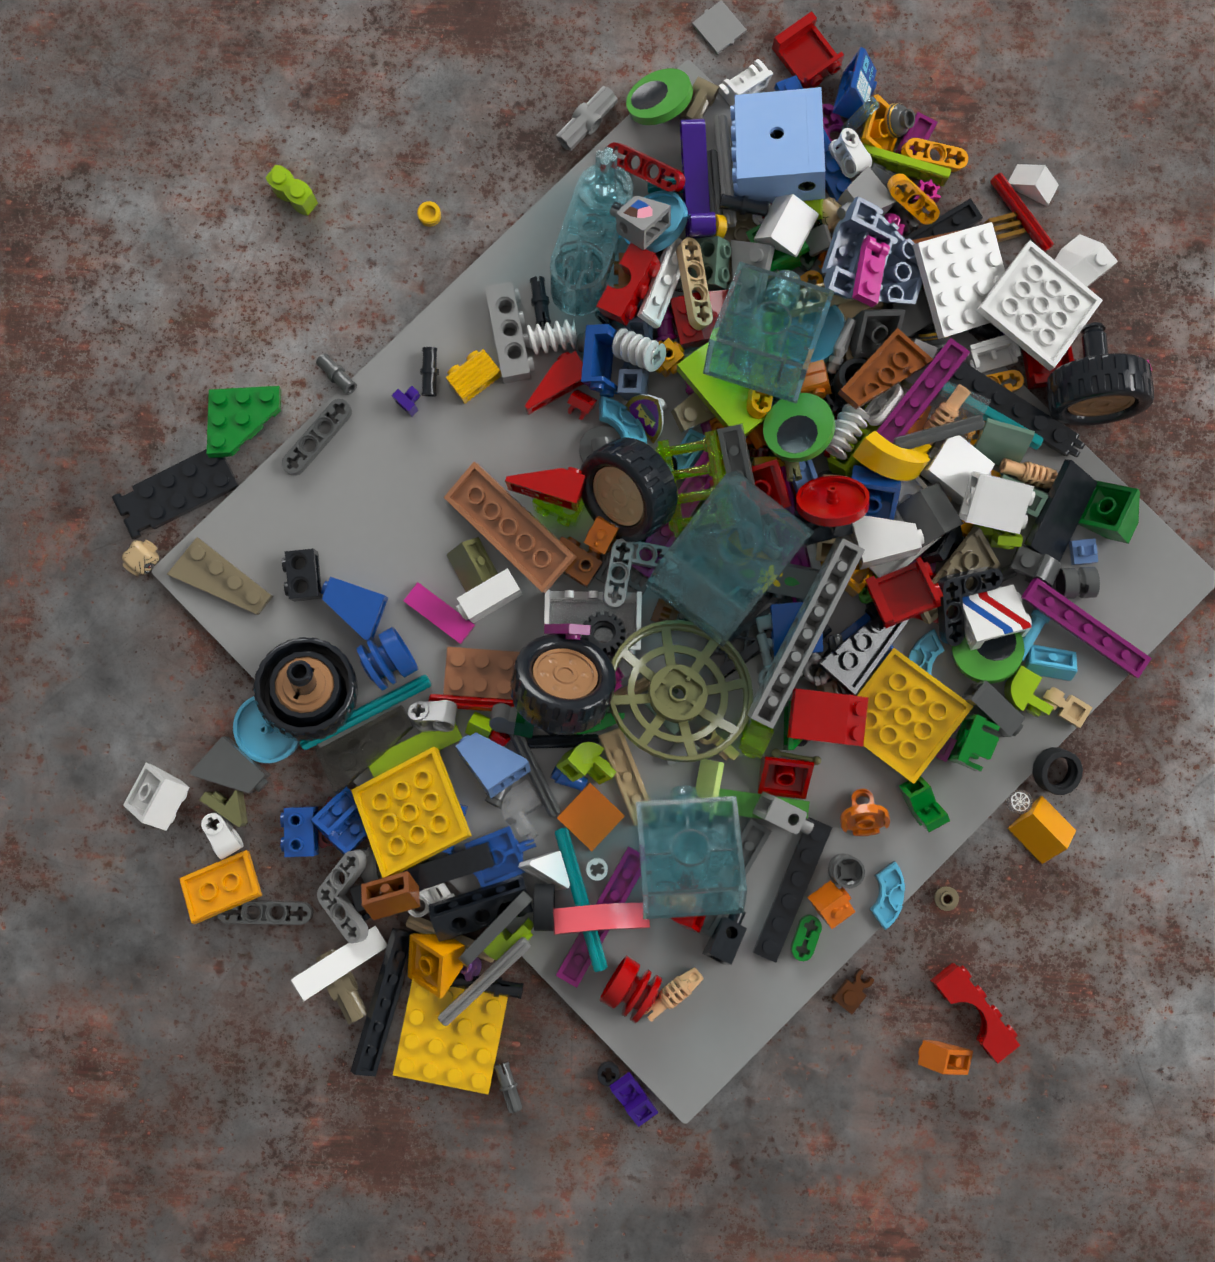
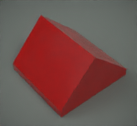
M761 756L758 794L766 792L774 796L806 799L814 762Z

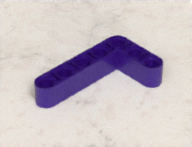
M705 119L680 120L682 173L685 176L683 198L688 210V219L685 226L686 238L713 237L716 234L715 212H710Z

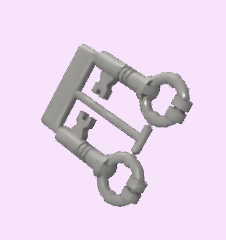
M771 614L756 618L758 632L760 633L757 635L764 665L758 678L759 686H761L773 662L770 655V647L773 646L772 639L767 638L766 633H763L764 630L772 629ZM818 653L811 654L803 669V673L800 675L803 676L804 674L805 678L815 686L826 684L830 678L826 672L823 675L814 677L810 674V666L817 664L823 659Z

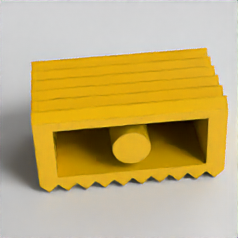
M484 349L480 352L478 350L473 351L467 356V361L461 366L457 364L447 372V382L464 404L502 377L500 369Z

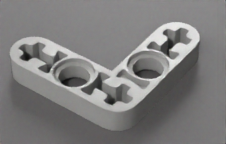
M623 539L616 540L611 547L603 591L604 604L608 608L616 609L624 603L631 564L672 571L680 564L681 556L679 552L674 548L640 541L626 542ZM621 544L625 545V549L628 552L623 555L622 562H613V559L618 561L620 551L616 550V548H619ZM641 549H649L651 551L652 559L650 561H643L640 558L639 552ZM657 551H660V557H666L668 554H671V558L675 559V562L667 565L666 560L659 559L658 564L655 563ZM619 567L624 570L625 576L622 580H616L612 577L613 568ZM609 582L614 585H623V588H617L616 594L620 597V600H617L615 603H612V599L608 597L614 590V586H609Z
M361 850L345 853L317 891L319 903L349 943L364 941L368 936L367 924L345 895L367 866V856ZM340 872L345 876L344 884L339 880ZM341 907L344 908L346 913L344 919L340 916Z

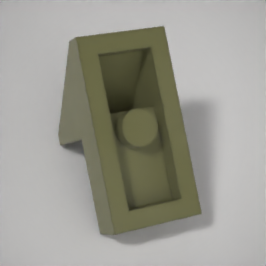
M216 790L214 792H205L200 798L201 802L237 827H244L248 823L243 791L235 790L228 802L226 801L227 797Z

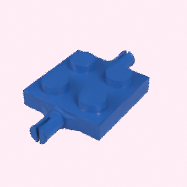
M511 826L464 844L467 849L485 842L489 843L496 865L473 873L478 878L481 888L525 873L524 870L518 867L519 863L524 861L523 852L536 847V843H532L534 842L533 837L519 843L513 834Z

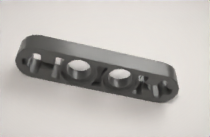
M344 399L333 400L282 459V466L287 473L295 476L300 475L350 419L352 409L347 401ZM337 406L341 408L345 406V414L342 415L341 413H339L335 417V420L338 421L337 424H335L330 418H328L329 414L332 417H334L337 414ZM324 422L330 423V432L328 434L319 433L320 424ZM307 440L315 441L316 446L312 452H305L303 449V445ZM298 450L307 457L305 460L296 453ZM291 459L293 461H296L298 459V468L292 467L291 469H289L291 467L289 461Z
M523 890L458 959L468 967L531 902L532 898Z
M251 900L242 904V909L240 905L231 909H241V914L235 913L228 918V914L223 912L218 914L217 917L221 922L231 924L302 925L311 920L314 912L312 906L304 901ZM251 905L259 909V916L256 919H251L247 915V909ZM274 906H280L283 909L284 914L281 919L272 917L271 909ZM288 906H291L290 911H297L300 907H303V911H307V915L300 919V915H291L290 920H288Z

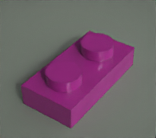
M544 624V634H566L565 639L580 640V635H590L591 625Z

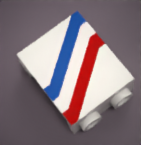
M1014 584L962 597L965 637L970 650L980 648L986 640L1020 632L1021 636L1025 637L1032 628L1031 618L1025 612L1021 594L1016 591Z

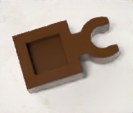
M861 968L855 972L852 983L846 979L831 997L851 1015L867 997L862 990L874 983V979L871 976L867 981H861L860 977L864 973Z

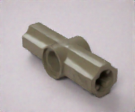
M331 949L330 951L317 957V963L325 957L332 954L333 952H335L337 949ZM348 972L327 986L331 998L337 1001L348 1025L367 1015V1008L357 991L358 985L351 972Z

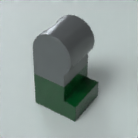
M504 703L495 704L492 707L489 721L491 729L501 733L532 738L534 725L525 720L515 707H510Z

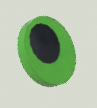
M674 68L661 69L646 75L632 87L627 96L626 106L635 122L642 125L661 124L673 119L688 106L693 96V87L688 75L682 70Z
M795 393L779 400L767 413L763 425L764 439L770 450L780 459L789 462H803L815 458L829 446L835 433V418L829 405L819 396L810 393Z
M1020 632L986 640L980 648L970 650L965 636L960 645L952 646V657L956 667L963 675L975 682L986 680L988 683L993 684L1008 679L1018 670L1024 656V641Z

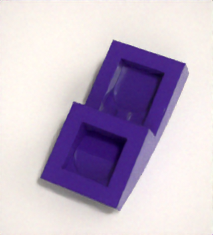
M630 1072L609 1086L612 1093L621 1102L627 1114L638 1127L658 1114L656 1107Z

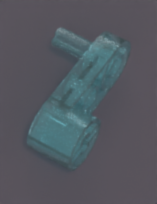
M605 147L604 152L598 150L596 153V165H592L583 171L578 179L551 256L550 294L554 304L561 311L569 315L583 316L591 314L598 309L596 305L607 287V281L622 236L616 231V217L611 216L610 210L615 202L625 205L633 198L634 184L631 176L623 168L617 166L618 155L613 154L614 149L610 147ZM592 230V231H596V232H599V233H597V234H588V233H586V232Z

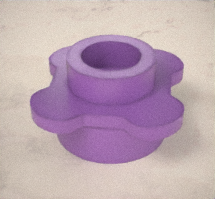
M477 957L468 967L463 965L460 972L464 974L466 981H472L473 976H477L480 973V959Z

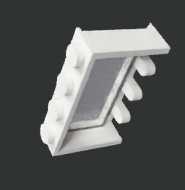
M547 590L545 593L544 624L584 625L585 620L588 621L590 615L595 617L596 612L604 615V611L609 612V616L615 614L617 620L619 618L622 620V625L625 626L626 641L629 636L641 629L642 592H627L624 603L616 609H611L603 602V592ZM613 591L611 595H608L612 599V603L620 600V597L616 594L617 591ZM599 628L595 631L594 637L600 643H607L613 638V633L608 628ZM641 640L629 649L633 655H636V650H641Z

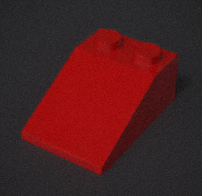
M733 289L708 291L713 320L703 330H696L690 325L684 295L671 298L670 309L674 317L673 321L677 339L684 350L703 346L713 339L716 342H722L749 335L746 317L736 315L734 312ZM699 292L692 293L696 300H701Z
M778 459L753 466L752 472L761 515L792 506ZM727 475L710 480L709 483L723 527L736 523Z
M568 467V469L557 468L506 476L505 482L509 491L577 512L585 485V475L577 468Z
M794 688L792 691L787 738L863 746L869 697Z

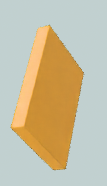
M248 850L179 878L192 924H197L262 896Z

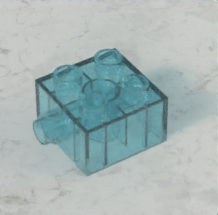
M739 262L709 339L703 374L797 404L835 291L801 281L799 275L790 270H781L775 273Z
M678 786L670 791L669 800L636 802L643 919L744 913L747 885L736 796L700 798L695 787Z

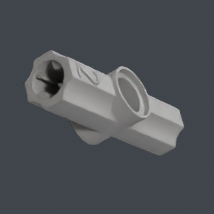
M602 86L587 103L583 102L577 107L572 115V119L556 135V139L566 150L572 151L587 134L591 135L598 129L602 118L618 102L614 92L610 88Z

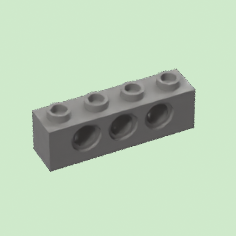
M512 281L484 286L503 383L531 379L530 371L535 369L532 356L527 357L526 348H530L528 334L522 333L521 326L526 325L523 311L518 312L517 303H521L519 288L514 289ZM503 306H510L512 308L507 314L500 312ZM509 328L516 330L513 336H506L504 332ZM512 351H519L521 353V356L517 359L508 357Z

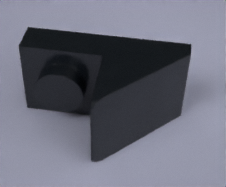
M961 526L945 534L924 552L922 560L933 564L949 559L963 541Z

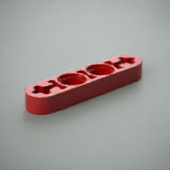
M613 142L606 148L605 156L610 164L669 192H679L685 186L684 174L665 163L622 143ZM615 150H618V153L626 155L625 158H618L614 154ZM635 156H638L640 165L634 170L631 162ZM653 165H656L659 173L653 179L650 175V169ZM665 176L674 177L676 184L672 185L671 181L664 179Z

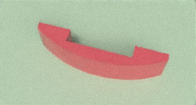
M612 903L553 909L554 935L586 931L650 928L648 903Z

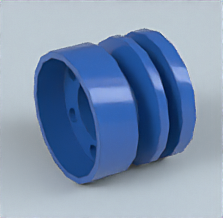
M394 627L379 634L382 646L378 647L372 640L367 641L370 653L364 645L356 648L366 674L382 691L388 688L385 677L392 684L397 683L394 671L397 670L405 678L419 669L411 652Z

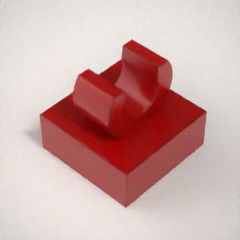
M576 389L567 401L571 405L568 408V414L573 413L574 409L578 408L581 411L579 419L582 420L594 409L598 400Z

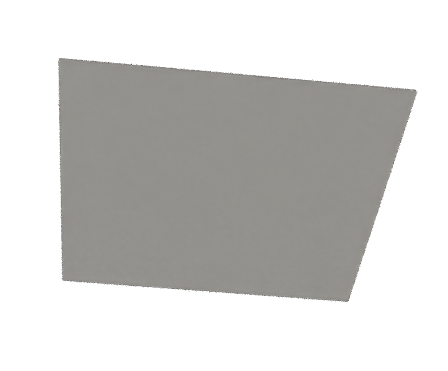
M686 60L677 68L688 75L692 87L698 76L713 83L690 60ZM718 92L711 107H708L702 118L705 119L707 151L711 149L717 151L714 117L718 114H725L727 116L731 166L733 168L730 105ZM681 113L673 119L657 125L639 124L629 114L352 378V381L357 384V388L353 393L347 395L340 389L152 568V574L254 680L259 664L271 650L276 648L277 645L287 642V640L299 637H313L330 642L331 645L338 647L347 656L353 666L358 683L357 704L353 710L422 675L428 676L432 685L430 688L317 744L357 786L374 778L366 763V759L421 733L415 728L414 722L408 716V709L415 702L429 701L430 694L443 695L447 647L520 652L529 642L544 636L545 593L541 592L443 498L473 462L478 463L557 539L560 540L562 536L567 539L570 536L581 543L580 548L585 551L589 550V545L585 544L584 541L588 530L594 524V520L586 510L582 498L576 512L509 491L505 482L506 476L557 468L568 469V467L580 470L583 463L579 454V446L583 435L591 428L610 426L608 423L599 421L600 393L590 390V387L585 384L577 389L598 401L594 409L582 420L579 419L581 411L578 408H575L573 413L568 414V408L571 405L567 401L575 390L530 415L526 412V403L554 362L557 361V358L565 352L572 353L576 350L583 363L584 353H580L577 347L573 349L570 343H568L567 350L565 351L561 344H559L557 352H554L550 346L548 353H545L542 347H540L538 355L535 354L533 349L526 348L527 357L532 356L535 369L530 371L531 379L504 384L501 377L466 404L463 403L449 385L446 376H448L447 372L450 368L457 364L461 366L467 361L466 358L470 353L475 350L480 352L482 349L486 351L500 369L484 286L512 281L514 289L519 288L521 303H517L518 312L523 311L526 324L521 326L523 334H528L527 325H530L532 331H535L536 327L535 310L531 305L533 296L530 278L537 276V281H539V276L545 279L546 296L549 297L550 301L548 310L551 328H554L555 321H558L560 326L563 327L564 320L566 319L570 326H572L574 319L576 335L578 337L580 333L585 332L586 325L602 324L595 316V312L599 311L596 305L607 285L614 287V284H618V275H614V261H619V253H625L629 246L624 237L616 231V217L611 216V207L615 202L625 205L634 196L645 197L650 194L647 190V181L607 161L605 156L606 148L613 142L622 143L682 172ZM618 150L614 152L618 158L624 159L626 156L618 153ZM635 156L631 162L634 170L640 165L638 156ZM653 165L650 169V175L654 179L659 173L656 165ZM665 176L664 179H674V177ZM825 192V199L830 198V196ZM676 193L684 202L683 193ZM685 228L679 236L682 240L686 238ZM663 250L655 253L659 260ZM817 257L811 270L819 272L824 283L825 275L822 274L818 266L821 265V261ZM689 267L688 273L691 276L692 268ZM797 267L784 274L783 277L790 284L806 272ZM681 276L672 298L684 295ZM808 278V282L804 287H808L809 285H815L816 280L814 279L811 281ZM766 292L763 300L761 313H763V307L765 302L769 299ZM813 295L811 298H820V297H819L818 295ZM886 302L883 303V307L881 310L887 309ZM770 305L769 310L778 311V309ZM503 306L500 312L507 314L512 308L510 306ZM746 317L749 335L717 342V344L722 346L731 343L733 352L730 359L734 361L744 354L748 365L752 367V364L757 359L754 318ZM672 320L674 334L677 335L674 326V321ZM541 322V329L544 330L545 326L543 325V322ZM619 322L611 323L612 327L617 331L625 328V325ZM933 325L925 331L935 329V326ZM509 328L504 334L506 336H513L516 330ZM654 328L653 340H656L658 333L657 328ZM968 330L953 334L951 337L966 349L972 344L979 343ZM916 335L915 337L911 338V340H920L919 335ZM423 347L437 348V369H439V375H437L436 380L437 396L435 397L422 396V375L420 374V369L423 365ZM700 347L684 350L683 354L693 353ZM512 351L508 357L517 359L521 356V353L519 351ZM613 354L611 382L618 386L619 369L623 367L625 361L616 358ZM790 359L783 362L784 364H795ZM830 361L825 363L826 368H828ZM1004 366L984 372L983 374L990 375L1008 371V369ZM656 371L650 372L648 395L662 398L667 404V409L663 411L664 424L660 437L654 444L647 437V444L660 455L662 453L673 455L689 431L681 433L671 413L675 407L690 396L685 391L687 388L685 380L678 372L674 375L671 373L666 378ZM1010 376V378L1007 381L1002 382L1001 385L1003 386L1004 384L1011 383L1013 386L1015 383H1017L1016 379L1012 380ZM900 382L899 385L904 390L905 396L909 389L905 388ZM1024 385L1014 392V394L1051 416L1049 409ZM413 386L421 395L414 403L418 411L412 417L391 396L397 389L405 394ZM614 394V397H611V399L623 405H626L629 401L624 400L619 394ZM940 394L935 397L929 405L932 407L927 419L931 418L930 416L939 407L941 402L947 401L945 397ZM344 399L347 401L352 409L350 419L300 475L295 476L287 473L282 466V459L333 400ZM337 406V414L334 417L329 414L328 418L337 424L338 421L335 420V417L339 413L345 414V406L342 408ZM966 410L967 418L976 416ZM958 415V417L955 418L954 421L960 420V416ZM324 422L319 426V433L328 434L331 430V424L328 422ZM698 425V426H696V427H694V428H691V429H693V430H695V431H697V432L703 434L700 425ZM977 431L976 434L972 436L973 440L978 439L979 437ZM708 436L709 439L714 443L713 436ZM307 440L303 445L304 451L312 452L316 446L315 441ZM714 443V446H713L712 449L717 452L716 446H715V443ZM1042 443L1037 450L1028 447L1020 462H1032L1052 468L1059 473L1064 460L1069 459L1073 460L1094 480L1127 486L1086 445L1083 449L1073 446L1080 451V455L1074 457L1070 454L1063 456ZM299 450L296 452L304 460L307 458ZM825 450L815 458H812L817 475L822 471L829 470L827 457L824 456ZM769 451V456L777 457L772 451ZM750 457L751 467L754 457ZM292 459L289 461L291 465L289 469L292 467L298 468V459L296 461ZM724 465L714 479L726 475ZM994 465L992 470L1002 474L999 466ZM673 474L678 491L684 480ZM1009 475V476H1011V477H1013V478L1019 480L1018 477ZM709 486L703 496L716 503L711 486ZM1034 486L1035 488H1037V489H1039V490H1041V491H1043V492H1045V493H1047V494L1049 493V491H1050V489H1051V488L1045 489V488H1040L1039 486ZM1141 499L1139 501V523L1129 544L1106 539L1077 525L1070 541L1095 538L1098 562L1072 565L1069 544L1060 561L1061 568H1075L1078 570L1080 567H1095L1100 577L1098 596L1095 598H1080L1078 595L1077 598L1068 600L1146 655H1149L1215 588V571ZM952 500L951 504L959 515L962 504L958 505ZM1026 513L1028 521L1026 527L1021 529L1020 534L1023 537L1022 546L1028 548L1024 543L1037 517ZM719 515L676 590L655 579L659 572L658 569L645 593L642 595L641 628L654 623L650 619L659 598L681 607L676 620L695 622L714 631L718 628L749 590V588L740 586L739 589H730L725 587V583L720 582L725 553L730 551L744 554L728 539L736 529L738 530L737 523L723 527ZM689 519L687 520V522L685 523V525L683 526V528L681 529V531H680L679 534L677 535L676 539L674 540V542L672 543V545L670 546V548H673V546L675 545L676 541L678 540L679 536L681 535L682 531L684 530V528H685L686 524L688 523ZM775 524L769 526L770 528L773 527V530L777 536ZM196 537H198L273 597L260 614L257 615L169 576L167 573ZM479 537L497 573L499 574L508 568L523 595L473 623L476 626L463 643L460 644L403 600L418 582L460 613L456 607L460 604L457 598L466 593L447 558V553L461 542ZM621 544V546L617 549L618 551H620V553L623 550L624 545ZM991 547L1000 563L997 569L1010 565L1017 547L1014 549ZM312 548L318 551L322 587L324 582L329 581L331 576L387 596L388 601L373 642L378 647L382 646L379 634L394 627L411 652L419 669L405 678L397 670L394 671L397 683L392 684L385 677L388 688L382 691L366 674L356 649L360 645H364L370 653L367 640H364L322 599L294 602L289 599V596L285 595L284 582H287V574L282 569V558H285L284 551ZM609 552L599 554L601 556L599 560L604 562ZM782 555L775 560L783 562ZM299 558L296 561L295 567L297 570L305 566V559ZM948 559L940 563L936 562L935 574L940 571ZM607 568L602 575L605 578L607 574ZM617 568L612 576L614 579L617 578L622 568ZM635 571L630 579L633 583L639 575L638 571ZM1017 572V576L1002 582L1000 586L1005 587L1014 584L1016 591L1022 596L1030 583L1025 581L1026 576ZM562 573L548 590L603 592L605 584L594 577L589 587L586 588ZM643 576L638 586L642 587L647 577ZM1056 580L1052 587L1054 590H1056ZM307 582L299 583L297 587L299 593H304L307 590ZM630 586L627 587V592L637 593ZM845 590L842 593L827 623L832 632L823 639L826 643H828L830 635L840 634L866 614L867 604L859 600L858 594L851 597ZM763 591V594H757L755 597L750 594L749 597L755 599L759 606H761L762 602L758 600L762 595L768 596L769 593ZM772 596L757 615L778 600L781 604L793 603L792 597L787 596L786 599H780ZM1022 599L1025 612L1032 618L1031 613L1036 608ZM552 602L551 624L584 625L585 620L588 621L590 615L595 617L596 612L604 615V611L609 612V616L615 614L617 620L619 618L622 620V625L625 626L626 641L635 632V604L623 603L620 607L611 609L604 603ZM745 602L741 606V610L745 615H752L755 611L754 605L750 602ZM953 605L948 609V618L954 614ZM910 618L892 645L908 658L914 644L927 632L935 629L940 640L939 624H928L923 620ZM729 620L726 623V630L729 633H734L739 629V624L735 620ZM1050 620L1048 624L1045 623L1033 645L1073 651L1077 655V673L1071 681L1040 676L1042 680L1033 695L1043 700L1042 697L1047 690L1055 687L1065 693L1063 696L1065 700L1068 695H1073L1093 707L1089 713L1090 715L1129 675L1053 620ZM757 625L749 629L748 637L757 638V635L760 634ZM599 628L595 631L594 637L597 641H610L613 638V633L608 628ZM720 629L718 633L726 639L727 636ZM671 631L673 645L688 646L700 652L706 646L707 639L702 636L684 631ZM746 631L740 636L746 637ZM661 632L641 639V650H636V655H634L638 660L649 651L663 646ZM736 639L732 645L738 652H741L744 649L745 640ZM940 640L945 651L936 657L932 665L931 674L962 697L975 681L967 678L959 671L953 661L952 646ZM748 641L747 646L752 644L753 641ZM772 646V647H770V652H771L770 655H771L772 660H774L775 656H774V654H773V646ZM829 648L822 656L823 658L831 652ZM674 653L676 664L691 667L696 660L694 657L685 654ZM761 653L745 663L752 681L753 699L760 688L758 678L764 668ZM608 655L609 659L612 662L614 657L611 658L610 655ZM660 655L645 665L654 673H657L660 669L666 667L665 657ZM713 655L710 659L719 668L724 664L726 655ZM1025 657V660H1024L1023 662H1021V665L1024 666V667H1025L1026 657ZM623 658L618 664L619 669L624 675L621 679L622 687L619 689L628 685V680L633 670V667ZM817 664L810 671L812 677L814 671L819 667ZM881 664L874 668L869 677L866 679V681L863 683L861 688L856 693V696ZM704 665L699 674L705 681L706 686L718 684L712 672ZM737 670L726 677L725 681L740 679ZM822 670L820 675L825 674V672ZM640 673L638 674L636 681L643 678V676ZM799 677L794 687L816 691V686L805 677ZM1006 680L991 684L1005 698L1004 686ZM837 683L838 693L841 694L839 684ZM678 689L679 692L676 695L680 699L684 698L683 691ZM742 689L728 692V706L723 719L734 725H737L743 708ZM646 690V691H644V692H642V693H640V694H647V693H648V690ZM791 693V695H790L788 701H791V700H792V693ZM720 694L709 695L704 708L717 714L720 706ZM637 704L642 716L648 723H651L655 718L654 714L644 704ZM616 705L618 713H625V718L622 719L624 725L639 740L645 729L634 717L630 705ZM1025 707L1024 711H1019L1025 719L1021 723L1023 728L1016 736L1003 737L996 731H990L982 727L983 731L997 736L999 741L990 760L979 757V759L969 758V761L983 767L981 772L973 771L948 760L944 762L934 757L921 776L931 786L936 801L946 811L950 822L928 832L923 825L920 826L902 796L899 785L908 781V779L864 746L808 740L805 746H797L794 750H783L784 708L773 729L749 717L743 731L731 744L740 753L734 761L729 758L725 761L717 754L707 759L724 763L720 788L758 794L761 756L773 757L771 752L775 748L781 752L808 757L819 756L821 763L814 765L806 799H791L810 801L808 818L810 817L833 828L778 960L775 963L753 953V949L802 832L799 831L795 835L767 820L751 818L772 832L723 917L728 918L733 906L746 912L741 925L746 927L747 930L732 965H723L702 954L710 937L701 931L697 933L686 929L673 921L665 911L664 896L666 892L672 895L675 894L676 882L684 872L700 881L692 901L700 904L750 817L710 812L708 809L692 806L700 761L677 762L671 766L667 760L652 756L638 748L625 736L656 818L634 826L615 777L599 785L592 777L586 774L584 776L588 778L586 786L589 783L595 786L625 817L593 851L585 846L570 830L569 834L590 905H595L628 846L650 858L625 902L648 903L650 928L609 930L601 944L608 968L595 972L591 963L577 988L557 977L556 973L579 933L554 935V931H534L533 927L531 930L533 936L528 940L531 947L522 957L676 1117L686 1124L881 927L870 911L879 895V884L875 874L893 861L898 864L905 883L904 904L1032 774L1033 763L1037 756L1045 749L1058 747L1076 727L1057 716L1061 708H1056L1055 711L1052 710L1048 716L1040 715L1036 717L1026 711L1027 707ZM457 709L455 722L462 736L468 735L465 733L468 721L475 711L489 718L491 711ZM970 711L967 715H975V714ZM700 716L688 722L691 734L697 733L700 727L710 724ZM616 723L606 729L587 734H597L599 736L619 727ZM663 724L658 729L661 732L672 735ZM534 726L533 735H549L544 730ZM718 727L715 729L716 733L724 740L730 735ZM679 731L678 733H676L675 735H676V736H681L680 731ZM957 732L954 733V734H952V735H951V738L954 739L955 736H956V734H957ZM576 733V734H557V735H577V733ZM711 733L704 737V739L708 740L711 737ZM653 736L647 746L656 751L666 753L673 746L674 742H668ZM510 739L504 747L518 754ZM697 740L701 748L697 751L698 754L715 748L713 743L704 745ZM459 742L439 751L459 803L468 806L465 819L472 835L457 843L453 853L466 849L465 843L507 826H511L513 834L519 843L532 837L534 838L532 843H536V847L523 852L524 861L559 851L555 831L567 827L557 817L581 791L554 783L555 780L550 778L557 762L572 748L531 749L561 809L560 814L554 817H549L528 773L512 784L507 805L504 804L503 808L499 809L485 801L487 797L485 790L457 752L456 745ZM603 750L600 756L608 761L605 751ZM781 756L779 757V758H783V759L797 760V759L786 758V757H781ZM857 789L869 790L873 794L874 804L883 806L888 810L890 825L887 829L885 827L879 828L880 833L870 836H854L853 831L847 830L846 833L842 830L840 823L841 813L852 807V794ZM862 796L856 800V803L859 805L868 804L870 800ZM440 852L428 858V860L432 861L450 854ZM838 854H848L862 862L865 868V877L857 887L844 888L850 895L851 900L849 902L856 912L831 929L807 897L828 881H832L828 874L830 860ZM593 858H601L608 865L607 875L601 880L595 881L587 875L586 866ZM599 862L597 865L592 864L590 869H593L591 873L595 876L597 873L602 874L604 872V869H601L603 865ZM525 872L520 875H523L529 896L532 898L533 908L534 885L545 883ZM473 873L450 881L461 894L481 888L478 878ZM832 881L839 889L842 888V886ZM570 886L568 889L555 890V909L575 907ZM533 912L522 917H515L506 929L513 934L528 918L533 922ZM809 914L814 915L820 920L822 930L813 956L808 961L803 962L797 960L792 955L790 948L800 919L804 915ZM814 920L804 924V927L807 928L805 935L807 937L811 929H816V926L813 924ZM729 928L726 929V935L728 938H730L732 935V932ZM804 939L802 946L796 947L799 956L802 953L808 952V949L805 947L806 939ZM626 955L640 964L637 976L641 977L648 969L652 971L648 983L655 975L662 977L658 993L674 978L694 967L704 977L701 983L692 991L691 995L675 1008H667L652 1022L647 1017L653 1010L646 1015L644 1014L635 1024L630 1021L633 1008L624 1017L621 1013L625 1003L622 1001L615 1009H611L599 1001L609 979Z

